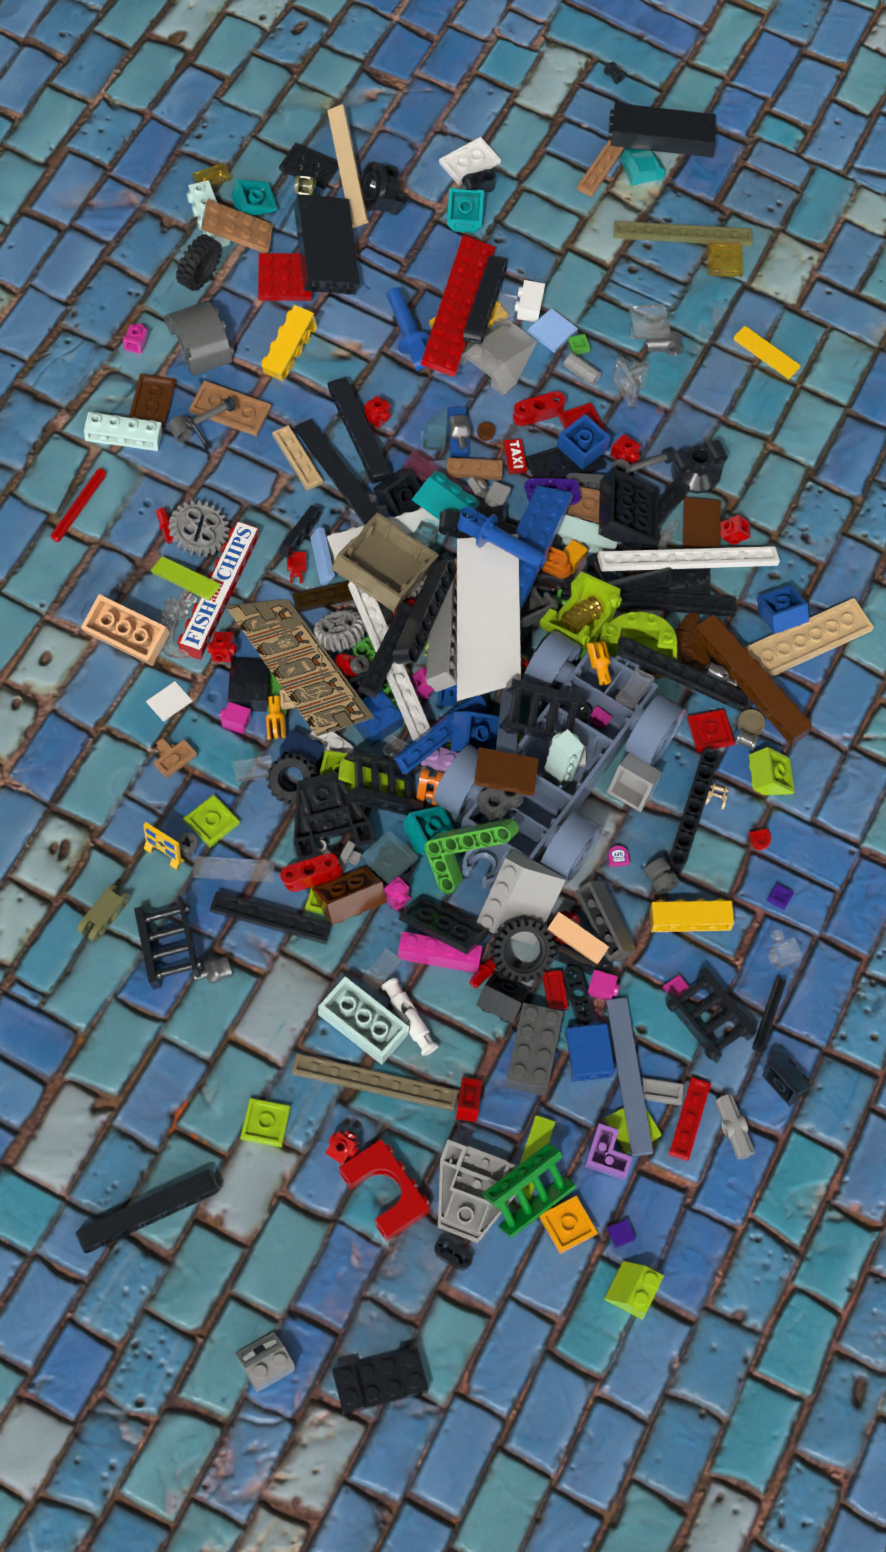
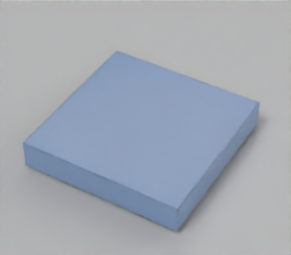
M552 308L528 329V333L553 353L568 341V337H572L578 332L576 326Z

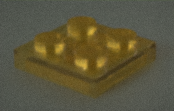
M707 243V275L742 277V245Z

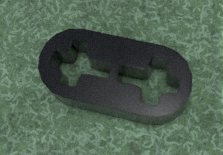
M446 1238L439 1239L435 1244L434 1253L439 1259L458 1270L464 1271L469 1269L473 1259L468 1250ZM448 1245V1251L452 1252V1254L446 1251L443 1254L440 1253L441 1248L439 1246ZM454 1255L459 1257L465 1255L468 1263L459 1264V1259Z

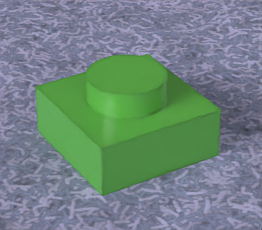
M585 334L568 337L567 342L571 353L579 355L590 352V346Z

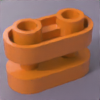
M550 546L547 560L541 570L557 578L568 577L572 572V567L567 555L563 551Z
M422 768L416 801L423 802L424 804L425 798L432 799L433 806H440L434 802V794L444 773L437 772L436 777L429 776L430 770ZM428 784L434 785V792L427 790Z

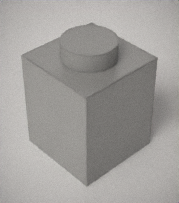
M494 481L485 498L484 508L502 505L505 508L510 498L511 488Z

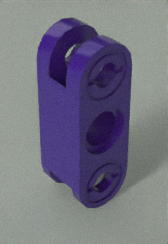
M531 478L524 485L529 502L537 485L571 492L575 497L572 498L570 505H575L581 500L579 484L573 479Z

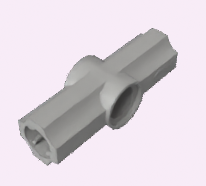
M732 1095L721 1096L715 1100V1104L722 1119L723 1133L730 1140L737 1160L748 1158L755 1151L748 1136L746 1120L743 1115H740Z

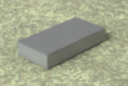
M642 1078L641 1085L644 1100L681 1106L684 1084Z

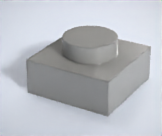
M472 476L467 480L475 495L486 498L489 491L487 489L488 485L483 479Z

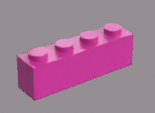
M402 932L398 959L477 973L482 946L477 945L467 955L433 937Z

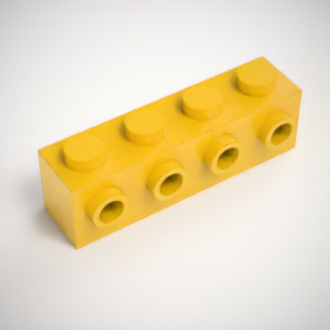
M683 899L674 902L657 900L651 903L649 909L651 932L731 931L734 925L732 901H726L725 899H716L715 901L698 899L689 902Z

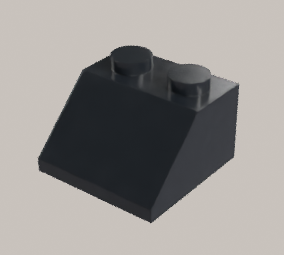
M401 468L373 488L380 503L394 517L400 516L405 512H414L421 507L412 500L421 488L412 470Z
M495 971L484 985L476 1006L486 1013L498 1016L504 1022L513 1024L532 989Z
M784 1055L769 1062L762 1075L789 1107L808 1093L811 1088L809 1079L804 1074H800L794 1062L789 1058L787 1059Z

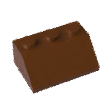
M366 866L312 888V892L325 918L332 925L341 923L352 916H358L364 911L377 908L387 902L382 881Z

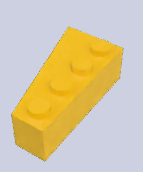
M296 305L293 306L292 310L288 311L284 325L280 326L276 340L272 341L268 355L264 356L261 366L265 374L280 381L285 380L294 366V358H298L301 355L303 344H308L310 341L311 331L315 333L318 328L314 313Z

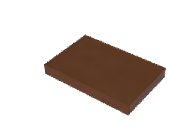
M140 374L129 418L147 421L154 420L161 422L162 428H165L176 379Z
M684 497L682 548H720L721 500Z
M479 747L474 785L533 796L535 793L538 758Z

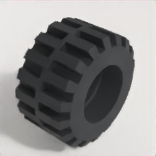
M287 754L277 758V761H273L272 767L267 771L269 777H266V781H269L267 787L271 789L272 796H276L278 801H283L286 804H296L297 790L291 791L284 785V773L288 768L296 767L301 771L303 779L319 776V773L316 772V765L312 764L313 761L307 759L306 756L298 754Z

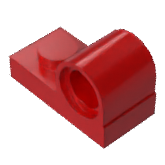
M462 1077L456 1120L477 1122L482 1080Z

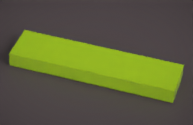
M163 556L151 569L154 575L208 601L220 588L217 582Z
M346 759L340 761L339 780L355 785L354 762ZM362 766L363 787L372 790L371 769ZM379 772L380 791L388 794V777L386 774ZM396 779V795L405 798L404 781Z
M535 1116L520 1164L545 1144L549 1143L555 1121ZM530 1182L523 1188L528 1201L531 1200L534 1190L533 1182Z

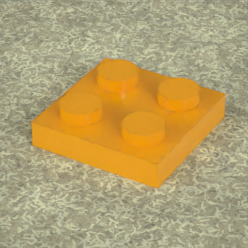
M577 1196L539 1216L559 1254L596 1236L598 1233Z

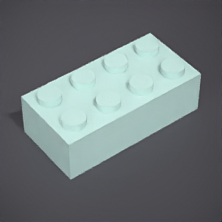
M344 977L318 1006V1015L381 1065L408 1036V1025L347 977Z

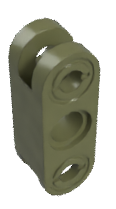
M296 176L294 193L315 196L317 179L314 177Z
M111 884L78 925L77 931L83 935L89 931L94 923L96 924L88 937L93 942L100 939L130 900L131 895L127 892L121 896L116 894L118 886L115 884Z

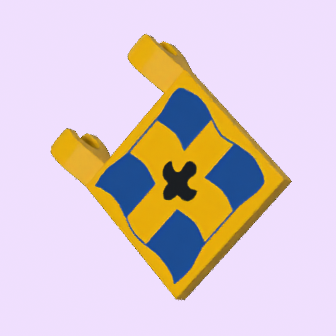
M145 822L143 825L146 839L144 850L150 854L153 847L172 858L170 866L177 870L179 864L184 862L180 855L179 843Z

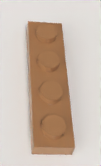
M609 140L578 184L577 190L593 197L623 153L624 147L611 146V140Z

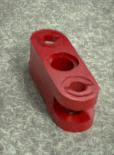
M555 391L519 401L514 405L512 420L517 426H526L558 417V413L564 411L565 396L561 392Z
M327 853L284 867L281 870L280 878L287 890L298 892L339 878L343 869L334 854Z

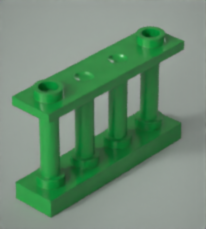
M550 1143L545 1144L482 1193L486 1201L496 1209L500 1208L505 1221L498 1227L510 1238H513L577 1188L572 1181L564 1175L561 1176L555 1163L563 1158V1156ZM549 1169L554 1183L545 1189L539 1175ZM530 1182H533L538 1196L529 1202L523 1188ZM516 1194L522 1208L512 1215L506 1201Z

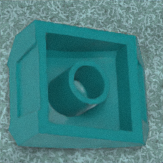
M633 148L624 150L620 161L631 186L664 179L665 169L653 151Z
M237 179L232 187L231 199L235 209L240 212L255 216L271 213L279 209L269 182Z
M449 188L447 225L453 231L475 233L482 227L484 190L475 191Z
M441 806L410 812L404 820V832H406L414 852L419 854L426 853L425 844L435 834L456 829L449 814Z

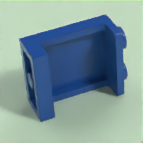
M595 1022L589 1024V1026L571 1025L569 1028H566L564 1035L565 1039H567L572 1069L571 1081L612 1078L615 1069L607 1024Z

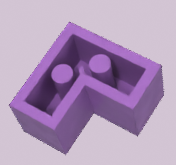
M600 1123L597 1125L584 1167L621 1180L626 1179L633 1157L613 1150L619 1130Z

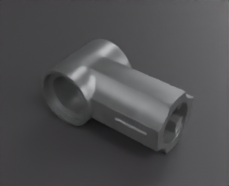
M673 331L665 336H647L646 350L647 352H667V354L673 356L679 355L683 351L681 334Z

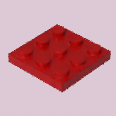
M259 253L258 301H312V292L304 291L299 253Z

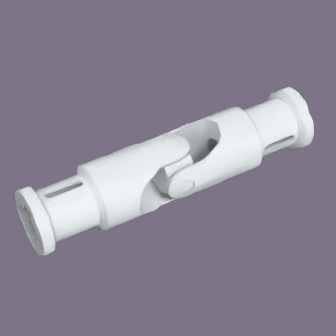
M397 978L388 980L381 986L382 990L387 992L391 999L390 1003L400 1019L409 1026L408 1033L421 1048L422 1056L431 1054L438 1048V1044L434 1043L431 1039L430 1031L419 1017L407 993L403 992L400 988L399 980ZM407 1008L408 1010L403 1014L401 1009Z

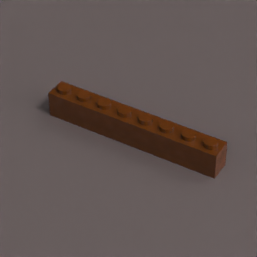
M713 614L696 625L693 635L720 665L726 667L734 682L791 746L809 734L812 727L809 718L803 716L798 706L788 699L785 691L774 683L771 675L764 672L760 663L749 655L747 648L741 646L736 636L725 628L721 619Z

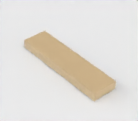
M288 425L272 432L274 439L306 491L323 484L321 476L290 426Z

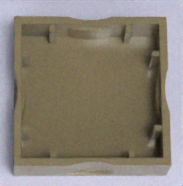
M377 512L363 527L361 533L337 554L332 570L394 612L401 602L427 576L439 554L417 539L407 535L397 525Z

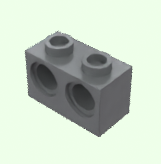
M487 788L478 794L476 804L487 818L492 821L495 818H502L511 808H518L523 803L524 794L511 792L514 796H508L505 794L508 791ZM489 803H496L498 806H491Z

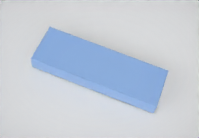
M318 527L310 539L320 585L327 586L335 574L334 570H332L333 565L325 529Z

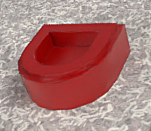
M768 828L749 832L748 836L751 845L756 850H765L769 847L771 836Z

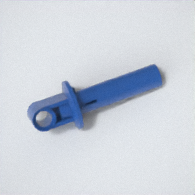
M392 288L386 293V296L404 337L399 342L398 349L403 354H411V359L418 372L427 368L420 365L430 334L425 331H418L401 288Z
M471 507L461 509L457 528L474 537L477 547L481 548L487 542H490L538 570L543 567L548 555L498 528L497 515L492 514L488 518Z

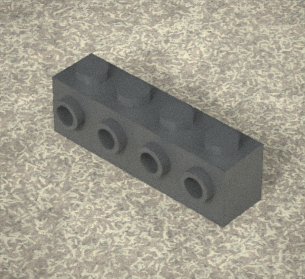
M589 881L576 890L597 938L609 946L605 952L608 961H624L637 952L604 882Z

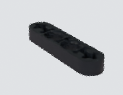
M311 505L281 544L280 556L288 559L293 556L319 521L322 508Z

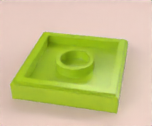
M214 794L183 818L184 822L209 848L240 824V821Z
M249 1098L240 1139L282 1148L291 1106Z
M624 1108L605 1117L604 1121L607 1126L619 1130L616 1141L623 1153L627 1155L631 1153ZM646 1109L652 1142L661 1137L662 1134Z

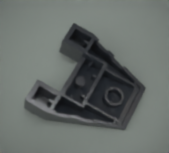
M337 772L297 781L293 851L297 863L318 856L315 842L346 834H351L356 852L374 848L377 841L370 820L365 816L358 804L346 802V794L350 791L344 782L338 779L339 775Z

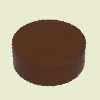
M489 422L479 424L477 436L484 441L493 439L495 436L494 425Z

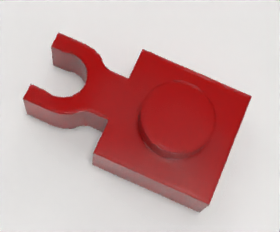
M295 552L290 559L287 558V572H291L290 583H293L294 577H299L300 583L303 582L301 572H306V552Z

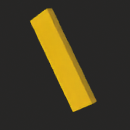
M746 326L733 338L734 341L788 380L801 367L797 362Z

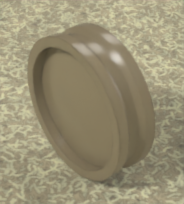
M745 710L739 716L737 722L739 731L744 729V732L754 736L759 735L765 727V718L757 710Z

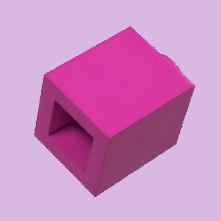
M228 702L227 707L223 708L220 713L222 727L244 734L251 719V709Z
M594 970L588 989L589 996L605 1001L612 999L613 995L617 996L620 985L616 984L618 976Z

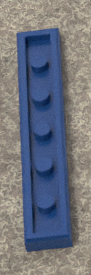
M482 695L464 700L397 754L394 759L402 773H409L452 738L454 712L470 711L483 713L488 706Z

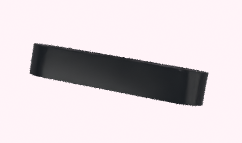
M569 966L563 973L567 995L576 1021L581 1024H587L592 1020L594 1010L581 970L576 966ZM571 972H572L573 975H577V976L575 977V984H576V985H574V986H573L572 978H571V977L568 978L569 973H571ZM575 990H580L584 997L578 1000L573 997L572 993ZM583 1003H584V1005H583L584 1011H585V1012H589V1013L587 1014V1017H584L583 1015H579V1014L581 1013V1006H580V1005H582Z

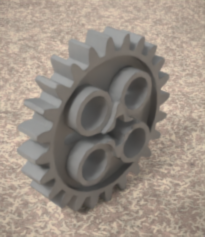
M191 500L189 505L184 502L182 507L178 506L176 511H173L168 529H170L169 536H174L172 542H178L177 548L184 547L183 553L189 550L190 556L195 552L198 557H200L201 553L207 557L209 552L214 555L216 550L218 552L221 551L224 542L228 540L230 528H227L229 522L224 521L226 516L219 515L221 510H214L215 505L208 507L207 501L204 505H201L200 500H198L197 504ZM204 516L197 542H195L194 538L200 518Z

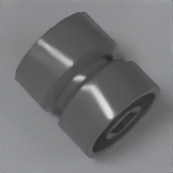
M665 858L653 861L643 871L648 880L653 881L652 886L658 895L668 893L680 883L676 874L670 871L671 867Z

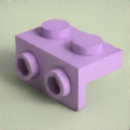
M439 747L423 760L421 764L422 766L445 773L459 753Z

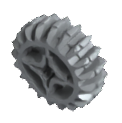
M344 609L343 611L331 612L329 615H324V618H320L319 622L315 624L314 635L315 639L318 640V643L326 651L332 650L335 652L337 650L342 651L343 649L349 650L351 646L355 647L356 643H360L361 639L364 638L366 628L358 612H353V610L347 612Z

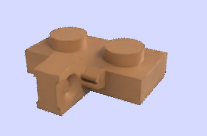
M162 738L157 742V748L161 753L159 754L160 758L154 761V766L167 779L197 757V753L185 740L176 746L174 744L169 746Z

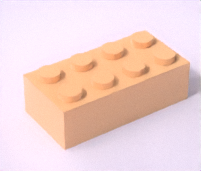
M100 594L81 626V629L86 634L153 666L171 633L165 626Z

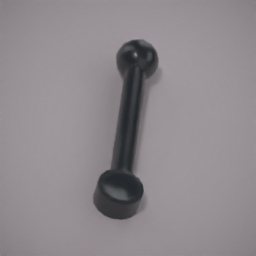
M187 416L186 421L191 424L203 442L204 448L206 450L210 449V443L205 440L193 422V417Z

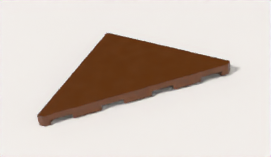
M688 613L675 630L677 661L703 672L710 660L705 647L693 635L696 625L700 623L699 615L697 613ZM648 669L641 673L642 676L649 680L666 678Z

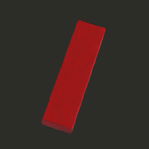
M691 1077L668 1155L689 1161L711 1083Z

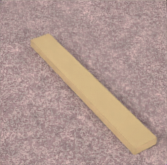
M341 104L327 111L345 199H349L352 228H356L369 223L346 109Z

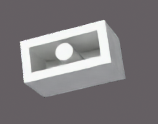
M524 280L523 287H519L518 291L520 301H516L515 311L518 312L517 319L530 322L538 321L545 284Z

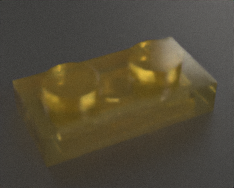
M221 163L192 173V179L195 183L209 180L212 187L231 180V174L225 164Z

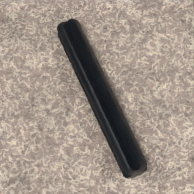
M777 977L774 982L752 1049L758 1052H762L786 985V980Z

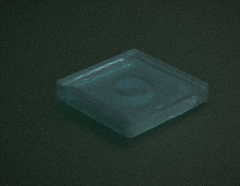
M389 830L361 855V859L383 880L390 884L418 859V856Z

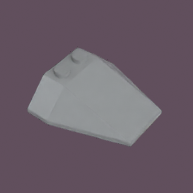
M510 321L487 331L482 345L465 343L459 363L464 366L470 361L492 378V388L501 395L506 396L517 385L537 345V340Z
M447 1139L440 1158L438 1228L478 1243L502 1213L499 1207L496 1209L486 1201L482 1193L518 1165L474 1147ZM516 1194L506 1201L507 1205H509Z

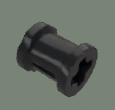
M612 61L605 67L604 74L609 75L615 84H619L625 78L626 72L620 70L616 66L617 64Z

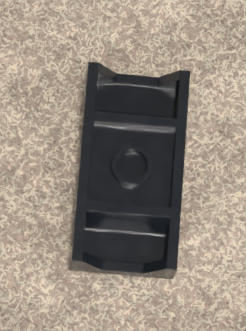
M418 1347L398 1351L394 1355L355 1365L352 1363L332 1369L342 1416L427 1394L429 1391Z

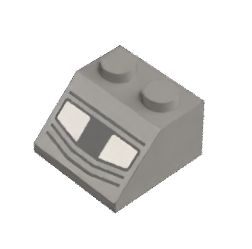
M274 1332L235 1354L256 1393L295 1371L293 1361Z

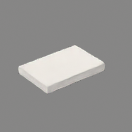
M481 137L439 159V164L458 185L463 184L461 180L466 174L491 169L501 163L499 156Z

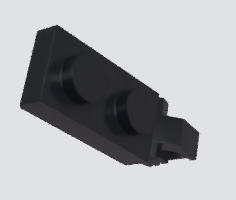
M561 944L555 956L556 961L568 966H576L582 972L591 976L594 970L609 974L612 965L606 961H599L598 964H595L580 952L575 951L574 948Z

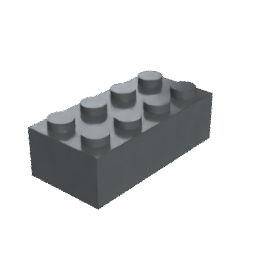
M523 1003L505 1088L546 1096L563 1011Z

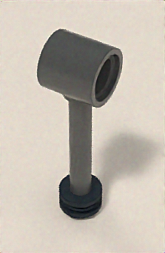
M230 396L226 400L224 398V403L193 418V422L195 425H198L227 409L229 412H231V409L235 410L234 400ZM177 416L168 423V427L177 442H184L193 434L191 424L183 416Z
M672 448L662 450L661 455L631 465L627 461L619 459L613 462L612 467L630 475L633 471L663 461L666 464L673 462L672 456L674 451Z

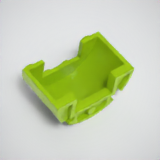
M581 571L571 583L570 599L558 613L550 608L541 618L540 626L542 630L550 634L555 630L586 650L587 643L594 644L595 642H600L602 631L612 621L616 609L622 601L620 589Z
M630 612L618 616L607 624L600 636V643L606 641L608 654L612 658L618 656L616 655L618 639L623 635L677 660V638L673 628L666 620L652 613Z

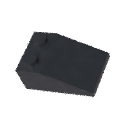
M232 659L228 702L251 709V711L267 712L270 669L263 659Z

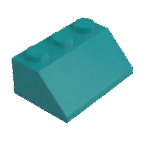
M437 470L426 480L412 499L438 520L441 511L451 510L460 513L464 507H471L477 510L481 504L473 495L468 494L460 485L452 482L444 473Z

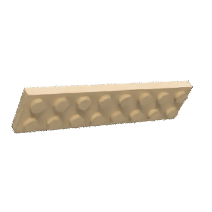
M855 598L810 617L809 622L768 636L746 646L749 651V655L760 663L764 672L773 677L873 631L874 626Z

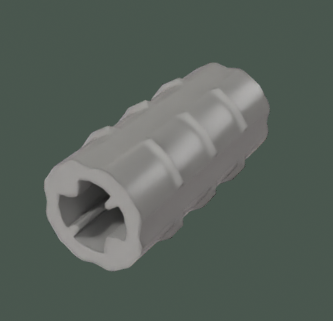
M573 352L564 362V366L570 372L575 373L577 377L582 378L584 382L589 383L591 386H594L601 377L602 373Z

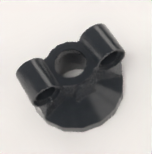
M376 161L369 162L364 167L360 175V182L366 211L378 210L398 215L407 203V197L400 192V183L397 179L399 171L396 167L392 165L383 166Z
M714 440L707 446H694L690 449L679 450L674 453L671 467L672 479L690 486V493L700 494L713 490L720 482L724 462L728 459L721 441Z

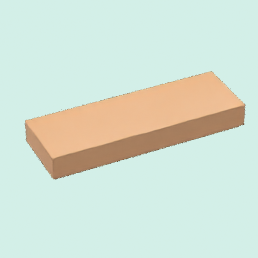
M560 912L557 913L547 928L548 931L595 964L599 963L609 946Z

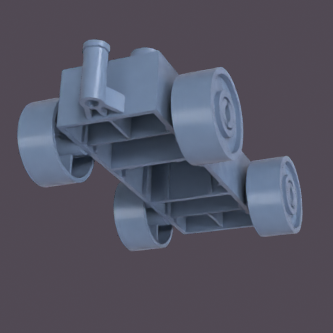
M556 630L543 641L531 659L522 681L587 697L586 704L591 710L590 715L595 707L599 706L613 718L605 728L601 729L592 724L590 717L587 724L575 717L573 734L577 735L580 738V742L586 746L585 767H577L573 783L563 790V786L557 787L542 777L552 741L525 735L516 747V754L538 758L535 793L533 796L524 795L523 803L518 808H511L502 818H495L492 821L487 818L476 804L478 794L487 789V787L474 785L478 749L472 745H467L459 752L439 782L434 794V802L458 818L464 816L461 828L504 819L514 820L519 827L518 833L507 843L467 851L462 861V874L464 876H469L472 873L477 860L486 859L492 864V870L482 877L481 886L485 889L493 887L505 858L513 850L567 878L564 885L570 883L591 854L602 832L600 825L577 812L579 807L625 744L626 752L649 766H653L672 741L686 713L685 708L662 694H658L655 697L658 685L640 675L641 666L620 656L615 658L609 656L610 664L608 670L612 682L606 685L603 682V685H599L597 671L591 667L588 652L579 664L575 666L582 651L581 645ZM550 704L547 705L536 720V728L546 730ZM558 706L554 732L556 733L565 732L569 711L567 706ZM511 792L505 793L508 796H514ZM489 803L491 806H498L496 803Z

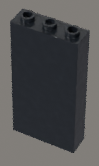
M614 103V110L610 109L608 139H611V146L713 158L716 114Z
M298 194L294 204L304 291L355 295L360 282L349 199Z

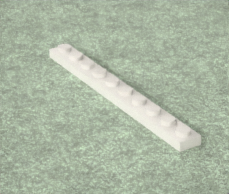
M775 546L603 551L597 555L601 571L657 570L668 567L671 569L778 566L780 562Z
M349 582L348 587L373 647L377 652L388 630L387 624L376 599L352 582ZM394 661L386 678L414 742L430 729V726L404 664L399 665Z

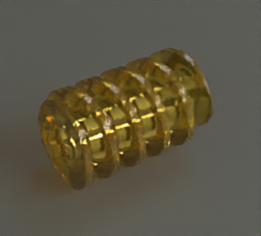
M590 596L587 600H583L581 604H577L569 611L564 612L561 616L562 623L568 631L576 634V630L581 631L583 629L582 626H588V622L592 624L594 619L599 620L600 613H603V607L595 597Z

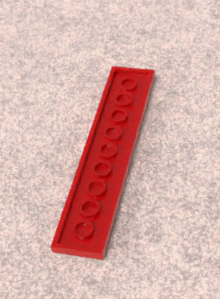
M466 235L462 236L420 365L455 377L466 343L463 342L464 329L488 258L493 256L495 246Z

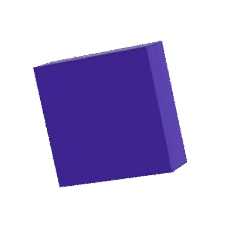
M776 883L767 902L785 910L794 892Z
M628 1220L607 1228L615 1249L636 1240Z

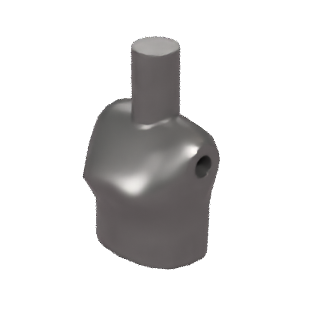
M452 416L448 420L450 438L458 440L459 449L465 450L467 448L465 439L471 437L467 416Z
M709 662L705 666L703 673L737 687L734 680L729 677L730 675L724 665Z
M227 956L206 961L204 963V970L200 971L201 977L197 978L193 973L195 981L207 978L211 984L233 977Z

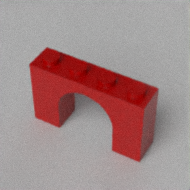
M379 1140L339 1167V1174L350 1190L375 1175L388 1176L398 1184L401 1190L400 1200L394 1207L377 1217L374 1224L387 1242L428 1215L430 1203L424 1194L422 1196L417 1191L418 1186L414 1179L407 1177L405 1174L406 1169L400 1160L396 1161L393 1157L394 1152L388 1143L384 1144L382 1140Z

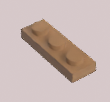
M447 458L446 476L449 478L469 479L473 476L478 479L502 480V460Z

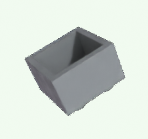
M628 753L619 764L607 793L641 812L650 801L663 772Z

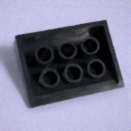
M612 467L600 480L598 534L614 542L657 545L659 489Z

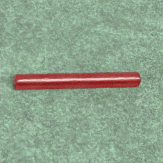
M98 468L51 533L50 537L53 541L60 542L106 477L105 470Z

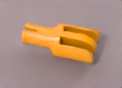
M606 641L601 643L595 642L594 644L587 643L591 667L597 671L599 685H603V682L604 685L611 683L608 670L610 658Z
M270 696L268 697L269 714L266 716L267 740H272L271 723L273 724L274 738L280 739L279 722L281 723L282 738H286L285 715L281 713L280 696H274V699Z

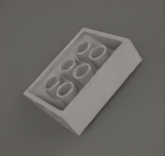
M513 850L505 858L476 923L487 928L493 934H497L499 932L497 929L500 926L503 927L504 922H511L513 918H530L545 926L567 878ZM527 931L516 933L511 937V939L536 945L538 941L533 933Z

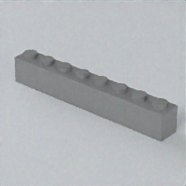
M455 577L428 636L429 648L427 649L428 662H426L427 675L425 679L435 692L457 685V579Z

